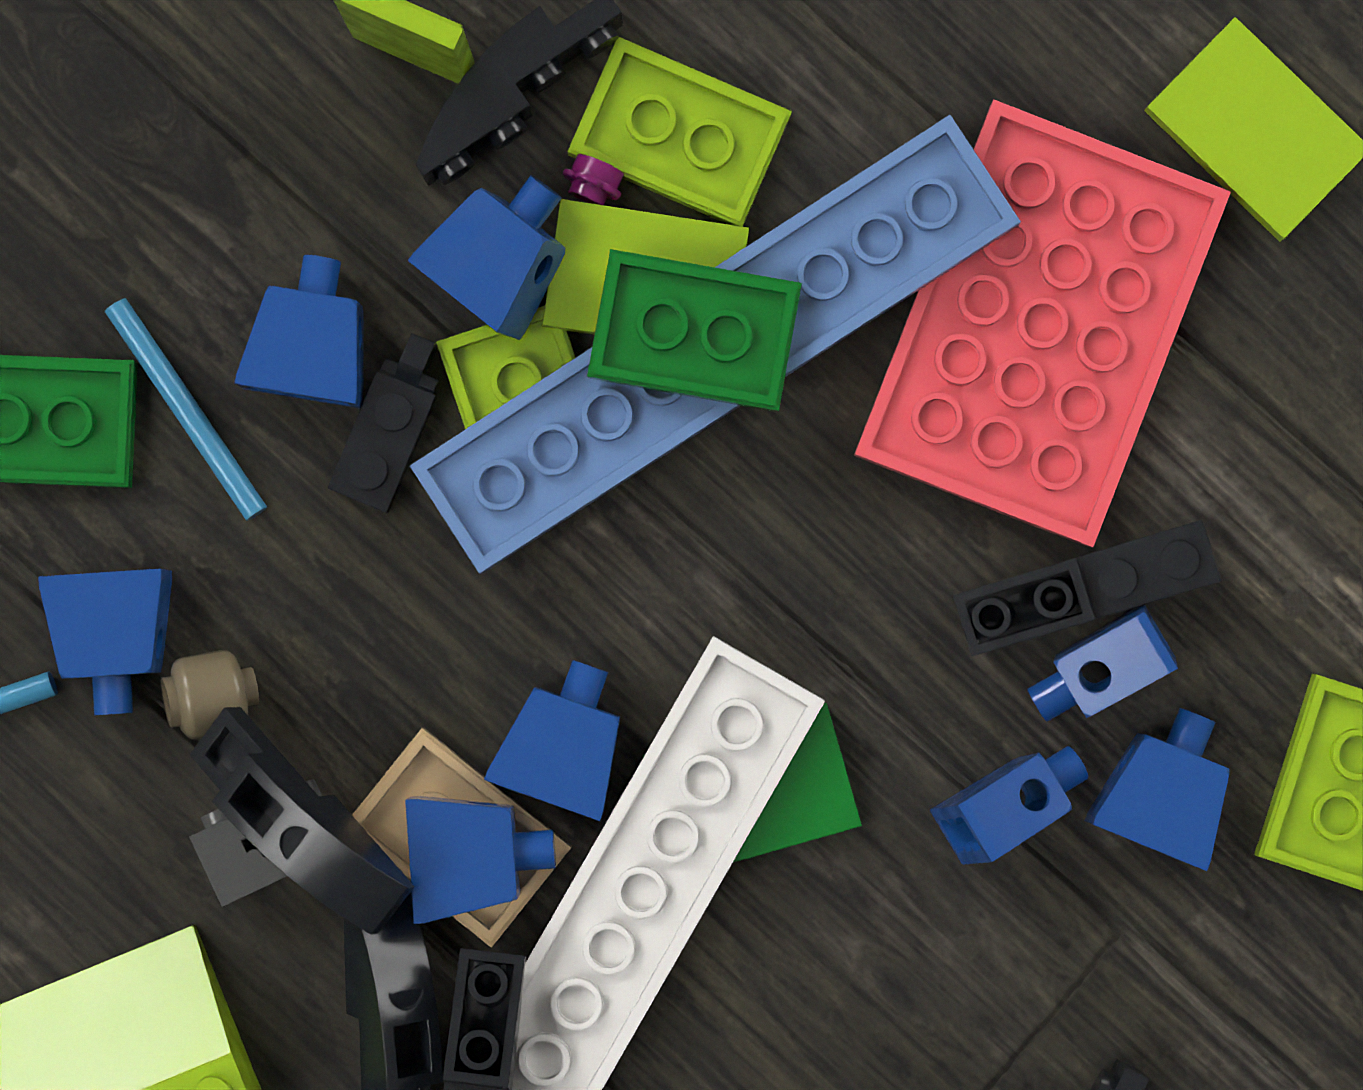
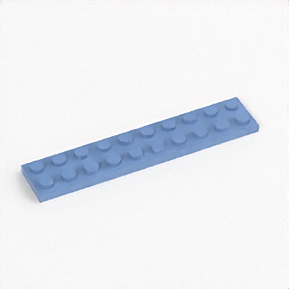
M948 115L715 268L802 283L786 377L1016 228L1021 221L952 116ZM591 347L410 465V467L479 574H483L739 408L740 405L589 379L587 373L592 352Z

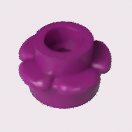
M577 154L571 170H563L564 178L572 183L568 193L585 203L604 205L606 199L617 200L622 194L618 188L624 174L617 168L599 159L584 154Z

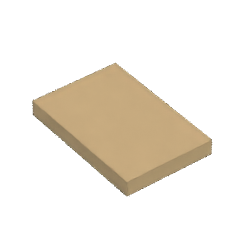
M424 727L421 728L352 815L410 882L405 800L409 797L427 796L514 805L516 832L551 830L494 783L484 780L485 776ZM554 832L557 866L572 846ZM554 869L519 871L520 896L517 900L452 917L492 948Z

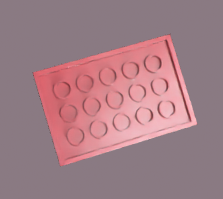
M993 99L973 150L1021 222L1019 226L917 292L854 456L1092 548L1098 537L1231 192Z

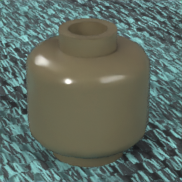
M218 650L176 659L172 664L170 676L161 677L162 696L169 726L171 728L180 726L181 731L190 739H201L224 707H241L248 715V706L259 704V692L253 668L241 669L238 659L228 650Z

